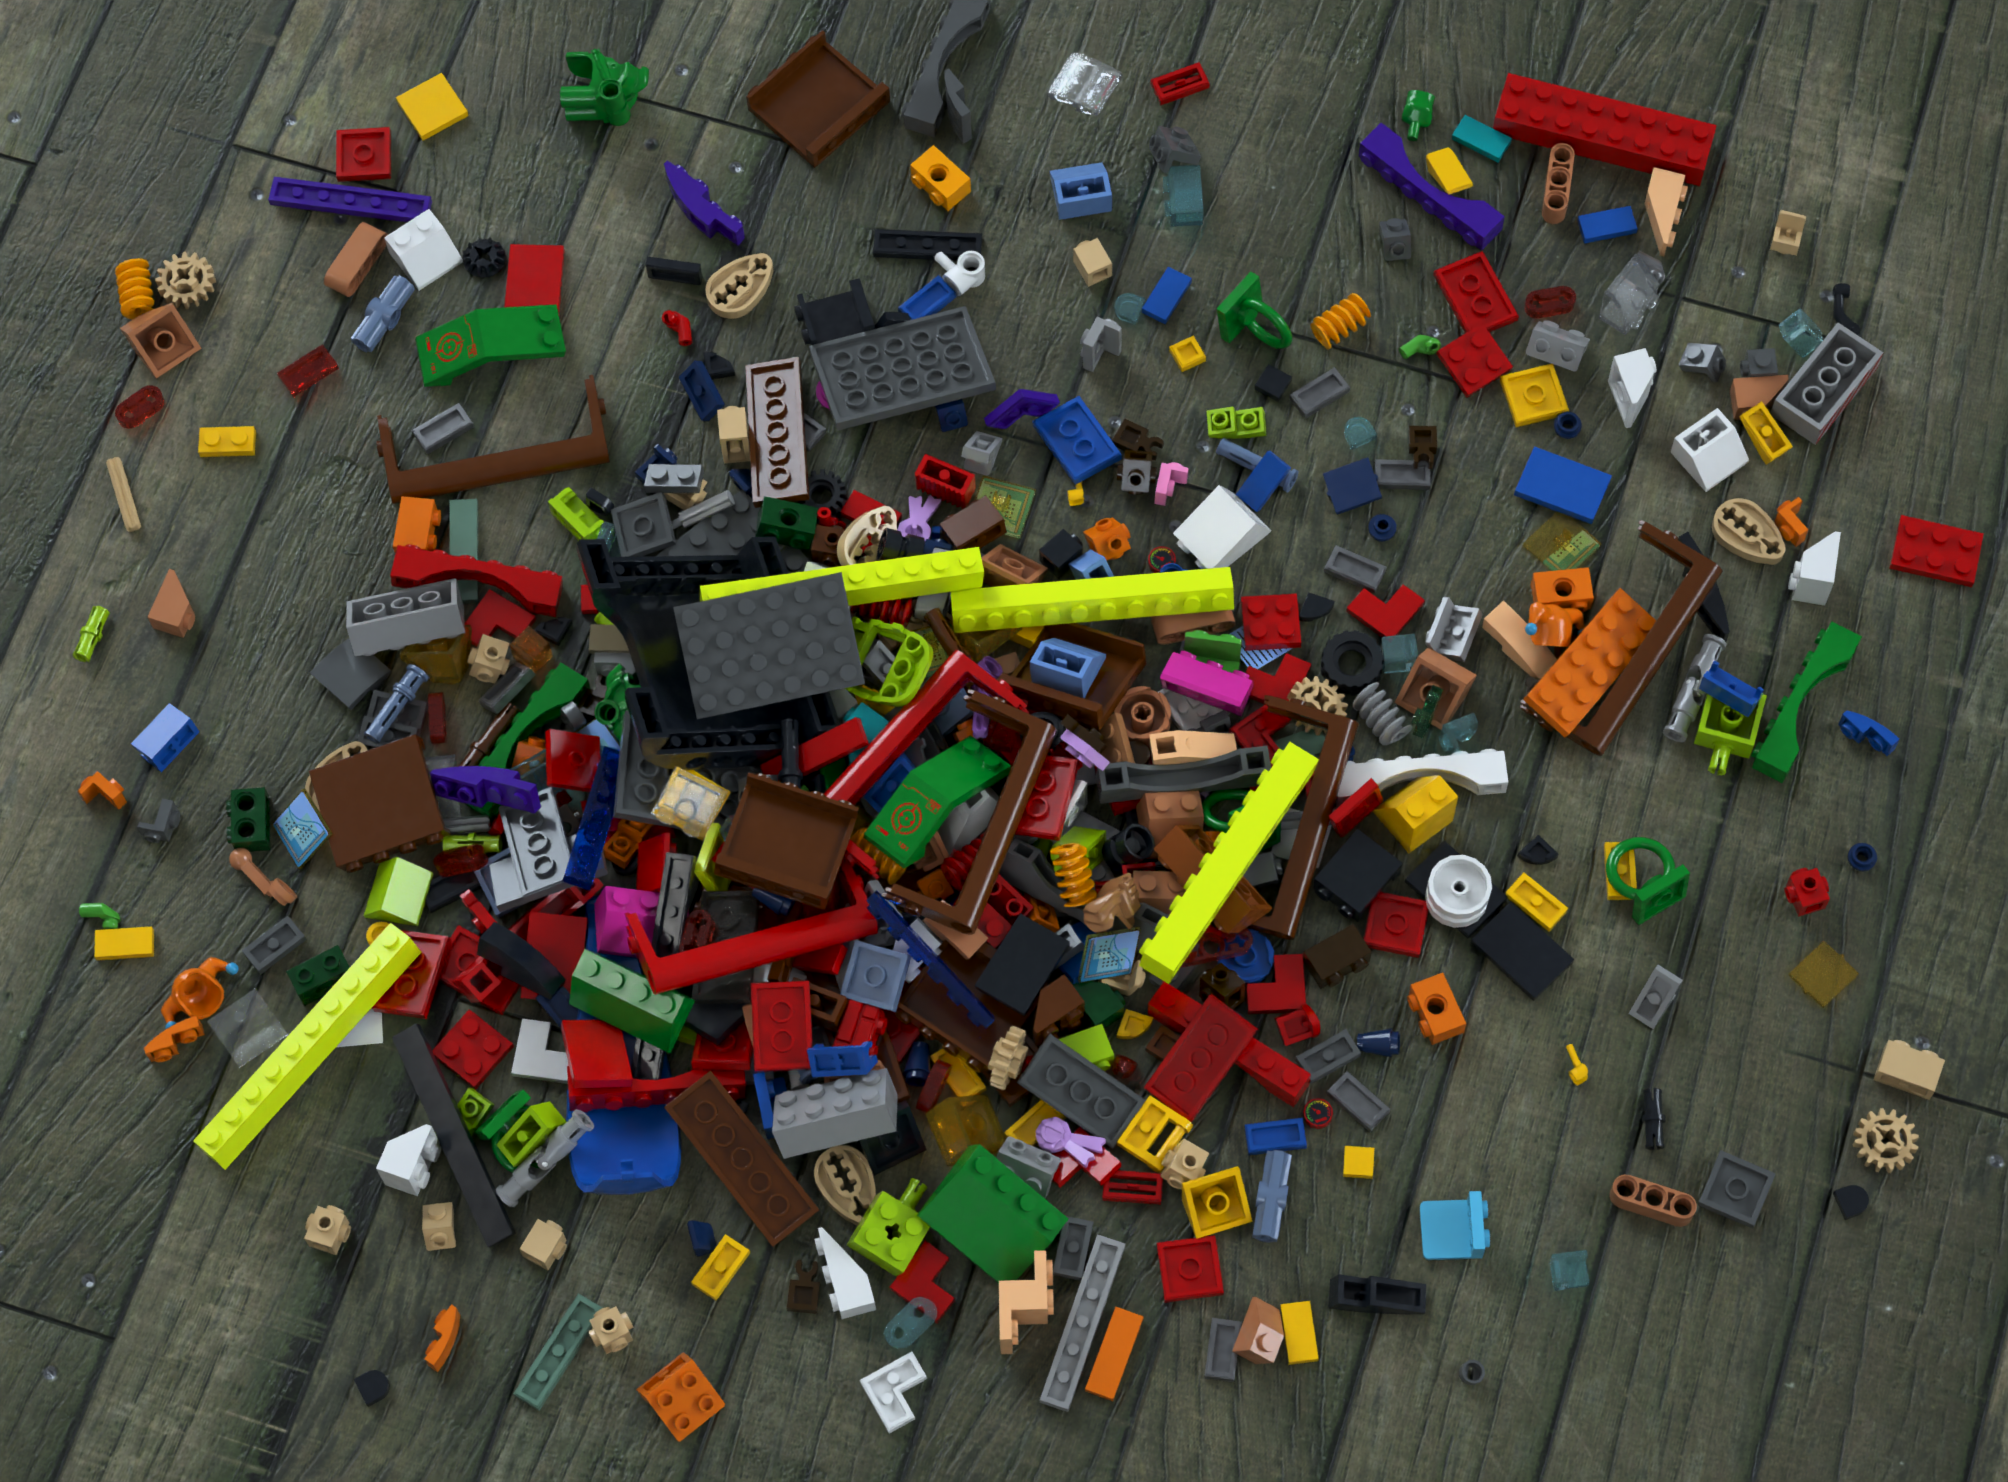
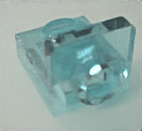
M1474 713L1443 724L1439 742L1444 752L1448 751L1450 755L1458 752L1460 747L1457 740L1462 742L1474 736L1479 723Z

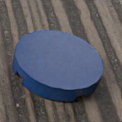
M1243 929L1239 933H1229L1217 949V964L1222 963L1228 969L1234 970L1245 981V986L1250 983L1262 982L1270 974L1274 965V949L1271 942L1253 929Z

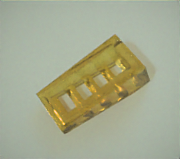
M1022 628L960 633V644L964 650H968L971 655L970 658L976 663L995 651L1021 631Z

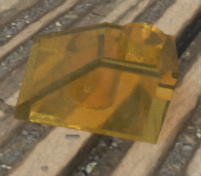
M465 625V633L454 638L444 637L434 639L427 644L416 643L406 645L400 654L401 660L406 664H413L422 669L429 676L428 680L432 683H445L447 685L460 683L469 669L467 660L471 647V625Z

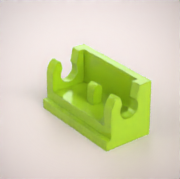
M570 487L565 488L548 501L551 514L578 541L579 539H600L610 530L609 526L591 511Z

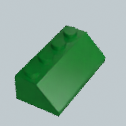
M584 949L572 974L569 1004L659 1049L671 1053L695 1000L675 990L654 995L646 976L597 952Z

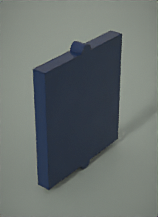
M1368 457L1323 473L1328 488L1327 496L1331 498L1337 515L1382 499L1377 483L1379 478L1377 474H1374Z

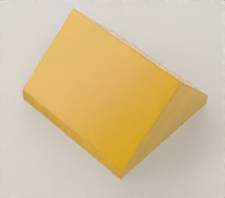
M1238 1166L1182 1183V1202L1196 1239L1253 1222Z

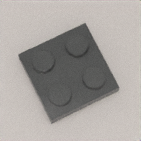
M662 492L611 509L621 557H642L676 545L666 497Z
M1720 1150L1698 1206L1753 1229L1776 1173Z

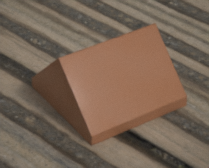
M1001 544L981 558L984 568L983 582L992 587L1041 583L1048 571L1047 567Z

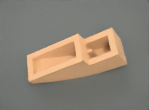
M1503 600L1484 618L1482 628L1502 645V651L1528 675L1535 679H1541L1557 659L1547 646L1535 645L1532 642L1531 635H1528L1525 631L1527 623Z

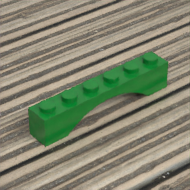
M1832 621L1827 630L1821 628L1814 642L1818 645L1815 652L1809 650L1802 663V666L1806 667L1802 675L1796 673L1789 686L1793 690L1790 697L1784 695L1776 710L1780 712L1777 720L1771 718L1764 731V734L1768 735L1765 742L1758 741L1751 756L1755 758L1752 766L1753 769L1780 783L1784 782L1799 752L1796 738V718L1801 702L1818 683L1847 668L1862 636Z
M560 663L556 669H551L545 678V684L539 691L533 692L528 701L529 705L523 712H519L514 717L511 724L512 727L506 734H502L498 738L493 752L490 756H485L479 766L511 770L518 742L528 739L529 736L543 725L560 717V709L573 701L577 706L586 689H591L588 679L563 663ZM489 801L482 808L466 804L481 815H488L491 821L499 812L498 807L502 806Z

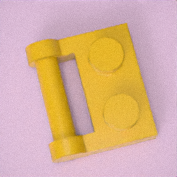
M1149 1096L1117 1141V1145L1147 1164L1153 1171L1161 1173L1165 1168L1161 1163L1166 1153L1170 1149L1173 1151L1185 1133L1188 1134L1193 1128V1124L1157 1099ZM1168 1122H1171L1176 1127L1155 1156L1148 1152Z

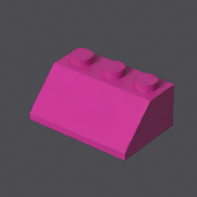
M1181 651L1180 654L1172 653L1160 676L1162 688L1242 717L1253 688V680L1249 679L1250 675L1239 670H1234L1233 673L1222 670L1223 665L1211 660H1207V663L1197 661L1196 655L1186 651Z
M605 886L594 903L597 953L638 958L636 953L631 954L627 942V937L629 936L625 927L629 924L627 923L625 913L637 914L652 944L660 893ZM688 910V914H687V921H686V927H685V933H684V939H683V945H682V952H683V950H684V945H685V940H686V933H687L688 925H689V910Z

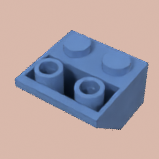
M1102 162L1050 171L1059 220L1112 211V192L1108 174Z
M1057 638L1041 641L1030 661L1031 681L1085 698L1106 659V654Z

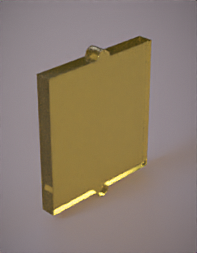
M1825 941L1789 973V976L1804 989L1803 993L1809 994L1823 1008L1859 975L1844 960V955H1839Z

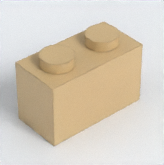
M728 406L717 410L719 438L724 464L750 461L749 429L745 407Z
M1888 1040L1883 1049L1873 1080L1930 1100L1935 1092L1945 1060L1939 1058L1932 1051L1913 1049L1904 1041Z

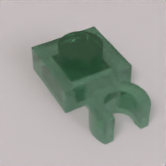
M1433 685L1427 694L1423 708H1417L1411 722L1415 724L1413 735L1423 739L1428 732L1443 689Z

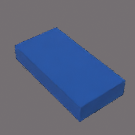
M1631 206L1580 215L1577 219L1584 244L1637 233V225Z
M1167 267L1142 307V313L1166 325L1192 283V278Z
M938 275L900 305L898 312L908 313L910 320L936 314L954 300L957 295Z
M1267 451L1236 493V496L1256 512L1260 511L1291 467L1273 452Z
M1303 1118L1244 1125L1248 1156L1265 1154L1267 1151L1273 1150L1290 1151L1307 1148Z

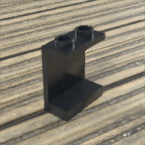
M860 278L850 280V291L807 303H805L802 293L797 295L798 305L794 306L797 321H803L805 328L801 329L805 345H814L875 329Z

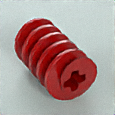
M902 599L851 606V613H855L859 609V615L863 618L869 614L870 620H877L880 617L883 623H889L890 621V624H893L895 622L903 625L904 628H907L913 612L912 599H909L904 605L902 604Z
M984 833L980 835L979 839L972 840L970 845L963 846L961 851L954 852L952 857L945 858L943 864H941V870L946 880L958 892L962 890L961 881L965 882Z

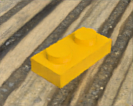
M255 427L200 428L198 453L200 457L255 456Z
M1605 842L1604 844L1605 873L1607 858L1612 849L1620 842ZM1634 849L1621 856L1617 870L1625 884L1637 889ZM1606 874L1607 900H1633L1618 893L1610 884Z
M1523 873L1505 892V895L1508 896L1507 899L1548 932L1568 911L1567 906L1526 873Z
M725 1234L691 1281V1284L717 1301L749 1256L750 1250Z

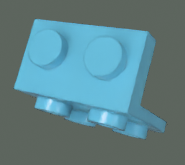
M1470 1191L1467 1200L1423 1201L1420 1204L1422 1253L1426 1260L1483 1258L1485 1247H1490L1489 1229H1484L1483 1218H1488L1487 1200L1482 1201L1481 1191Z

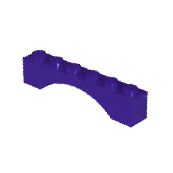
M1380 123L1360 143L1359 157L1367 167H1373L1377 170L1385 181L1394 183L1406 197L1413 198L1420 203L1427 213L1434 214L1441 219L1448 229L1458 232L1469 245L1476 246L1482 251L1503 229L1505 216L1485 201L1468 200L1448 195L1422 178L1409 162L1403 147L1402 138L1383 123Z

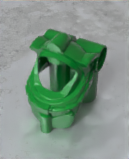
M593 49L591 53L567 52L566 61L570 71L576 76L591 79L589 86H561L560 101L562 108H565L566 120H603L604 123L610 122L614 126L626 124L630 119V109L637 100L638 92L643 90L648 84L649 69L644 66L638 69L630 64V62L618 64L613 58L602 55L600 49Z
M619 663L608 674L605 698L597 704L594 713L597 721L608 726L609 730L621 742L623 715L625 711H628L624 698L627 688L641 686L637 685L631 673L624 672L626 668Z

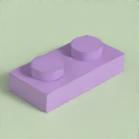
M1068 729L1060 737L1068 744L1065 750L1091 769L1095 765L1103 771L1110 763L1094 748Z

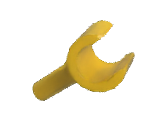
M1082 482L1076 484L1075 489L1067 490L1070 506L1082 505L1084 503Z
M1569 1044L1566 1048L1575 1068L1568 1073L1573 1083L1578 1086L1588 1079V1069L1578 1059L1573 1044Z

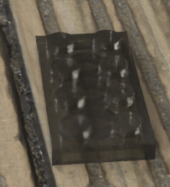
M702 891L697 948L757 932L760 901L751 896L753 891ZM754 968L693 984L692 999L695 1000L694 1004L751 1003V983H753Z

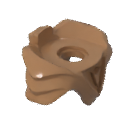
M1126 873L1106 882L1098 892L1096 899L1087 904L1083 909L1084 924L1100 937L1107 935V930L1113 926L1115 916L1129 930L1135 923L1134 915L1141 905L1138 900L1139 891L1136 890V884L1133 883L1134 880L1131 877V873Z

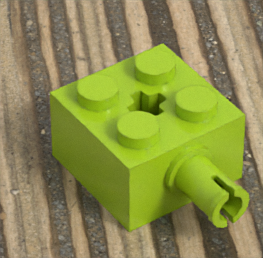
M1706 694L1694 744L1713 749L1710 765L1708 766L1710 773L1714 774L1717 764H1719L1717 775H1725L1730 754L1750 758L1767 695L1763 694L1750 716L1746 717Z
M914 1178L910 1179V1183L900 1200L895 1199L884 1191L875 1195L846 1245L894 1276L904 1273L930 1226L916 1216L918 1212L915 1210L928 1187L924 1183L918 1185L920 1181ZM888 1228L892 1230V1235L894 1236L890 1240L887 1238L888 1232L886 1230Z

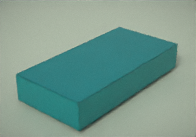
M1464 115L1452 134V140L1499 163L1512 141L1511 137L1467 115Z

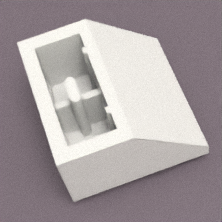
M1718 408L1676 436L1671 449L1672 455L1705 492L1749 462L1736 428Z
M423 1125L387 1142L376 1167L386 1186L418 1196L421 1188L425 1189L430 1178L428 1170L431 1163L438 1160L441 1152L440 1142L432 1126Z

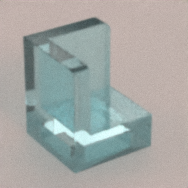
M1801 308L1779 324L1782 338L1802 358L1815 350L1824 340L1820 328Z
M1415 634L1382 637L1384 673L1411 671L1418 657Z
M1587 1250L1551 1255L1549 1265L1554 1291L1589 1285L1590 1281L1586 1265Z

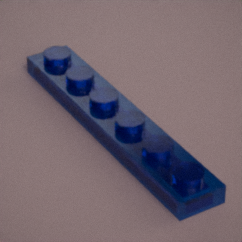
M607 746L603 748L562 882L586 890L591 889L614 814L619 750Z
M877 890L866 899L870 904L867 907L869 912L877 920L882 917L888 923V932L897 941L902 939L909 946L907 952L916 962L919 963L922 960L930 968L927 970L928 975L937 984L941 981L949 989L947 995L955 1004L959 1006L962 1003L969 1010L966 1015L977 1027L982 1024L987 1028L995 1021L996 1017L886 899L881 897L882 895Z

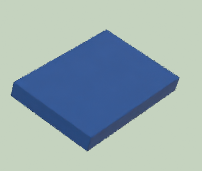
M1080 396L1032 421L1037 433L1075 485L1122 460V454Z
M1534 446L1514 495L1592 524L1612 475Z

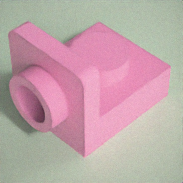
M1175 462L1161 463L1154 504L1165 506L1167 496H1173L1175 482L1187 484L1189 470L1187 467H1183Z

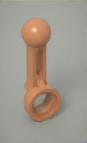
M236 848L231 852L229 856L231 866L236 870H242L264 895L273 896L284 906L287 903L291 904L297 898L296 893L281 879L276 878L274 881H270L252 862V855L247 849Z

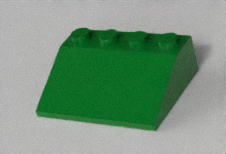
M980 1144L968 1146L916 1215L998 1284L999 1281L1017 1280L1034 1262V1251H1044L1069 1219Z

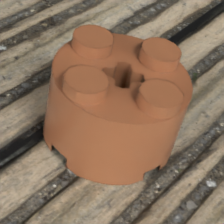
M1137 686L1129 689L1114 710V713H1119L1123 716L1129 742H1143L1148 746L1149 750V734L1170 731V704L1162 693L1151 690L1150 687Z

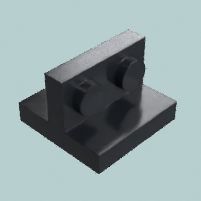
M906 1100L897 1104L895 1132L857 1141L874 1176L927 1150Z

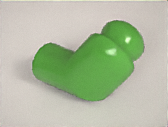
M1418 335L1400 347L1399 352L1404 359H1408L1416 352L1434 355L1441 349V343L1434 337Z
M82 903L79 907L81 917H99L104 920L103 928H118V923L121 921L119 914L104 903Z

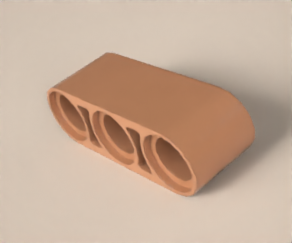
M1565 143L1556 144L1551 149L1548 162L1542 217L1550 224H1558L1564 220L1569 202L1575 154L1573 148ZM1556 159H1563L1565 162H1560ZM1554 182H1560L1563 185H1556ZM1551 205H1556L1560 208L1555 209L1552 208Z
M365 222L360 223L328 269L324 278V285L347 297H351L385 249L386 242L384 237L388 234Z
M1232 610L1150 617L1157 643L1160 645L1185 641L1186 632L1202 630L1211 635L1227 631L1236 625Z
M1624 1174L1617 1177L1610 1190L1609 1197L1615 1206L1678 1227L1688 1225L1697 1208L1696 1201L1691 1195L1631 1175ZM1621 1186L1627 1187L1632 1195L1628 1197L1622 1196L1618 1193L1617 1188ZM1650 1195L1657 1197L1660 1205L1652 1206L1648 1204L1646 1197ZM1674 1206H1685L1689 1214H1678Z

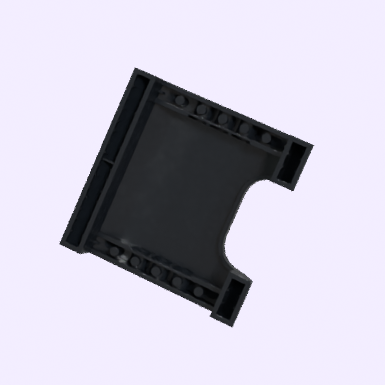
M751 537L737 555L610 557L605 539H579L576 550L594 606L623 635L641 687L627 688L624 698L642 754L649 762L656 766L677 770L761 765L781 755L780 722L782 720L792 719V724L793 720H798L799 745L841 725L829 692L697 719L673 607L700 602V586L788 574L776 537Z

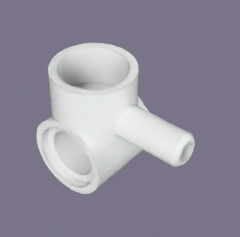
M976 251L964 252L958 258L957 264H954L943 252H938L935 255V261L947 271L942 276L943 280L956 292L957 296L960 297L969 288L977 287L983 283L985 279V262L980 253ZM970 267L976 268L975 271H967L966 269Z

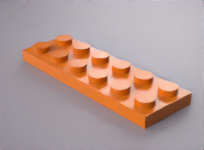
M1619 588L1523 700L1564 738L1567 737L1623 672L1656 620L1623 589Z

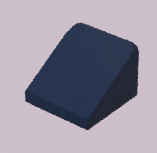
M732 469L729 471L733 483L739 490L743 489L744 493L752 498L751 470Z
M693 1220L688 1221L687 1226L695 1256L700 1257L711 1254L717 1246L711 1224Z

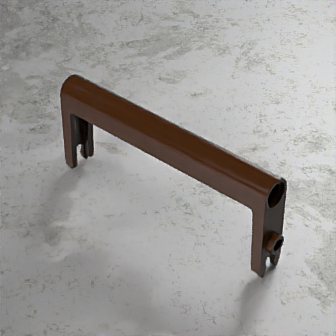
M589 375L590 379L584 380L592 425L591 435L399 471L388 419L378 415L381 440L376 441L379 457H384L392 503H400L402 496L429 498L610 463L601 416L606 414L604 399H598L594 376Z
M1642 520L1638 523L1640 525L1638 530L1641 532L1639 538L1690 570L1590 723L1586 727L1578 724L1567 736L1568 739L1598 756L1604 754L1723 572L1721 567L1715 562L1678 541V537L1668 530L1661 531ZM1523 699L1520 701L1521 706L1519 708L1539 720L1538 724L1542 728L1550 732L1553 731L1554 728Z
M968 689L967 694L970 696H964V700L967 702L966 708L1021 733L1023 739L955 906L952 907L894 883L892 888L886 887V893L883 892L881 897L903 907L904 911L912 916L919 917L922 915L961 933L973 935L980 922L1057 729L1042 719L1008 705L1002 698L989 697L983 693Z
M1265 695L1264 704L1268 706V712L1327 730L1270 917L1262 916L1246 927L1282 939L1294 940L1330 822L1329 815L1333 812L1359 724L1350 718L1306 706L1307 703L1300 699L1291 698L1288 701Z

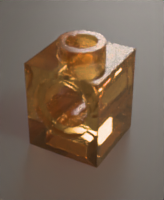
M530 626L509 644L513 658L520 664L531 668L534 673L553 657L549 642Z

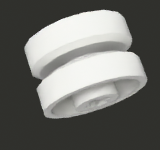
M1451 855L1444 858L1431 871L1425 893L1426 906L1431 915L1441 924L1453 928L1467 927L1477 922L1485 913L1492 890L1491 876L1486 867L1475 858L1466 855Z

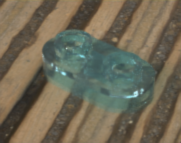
M924 1297L912 1299L886 1325L884 1335L888 1344L895 1348L910 1346L935 1321L937 1308L934 1302ZM922 1306L925 1314L923 1317L918 1318L916 1316V1309ZM898 1327H901L904 1331L900 1339H897L894 1335Z

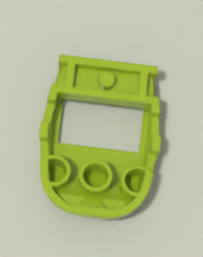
M853 616L852 624L861 666L877 634L900 642L902 645L879 693L860 686L844 689L865 701L894 707H902L908 704L917 694L933 659L932 646L921 635L907 630L901 624L895 622L888 624L875 619L865 623L858 617Z

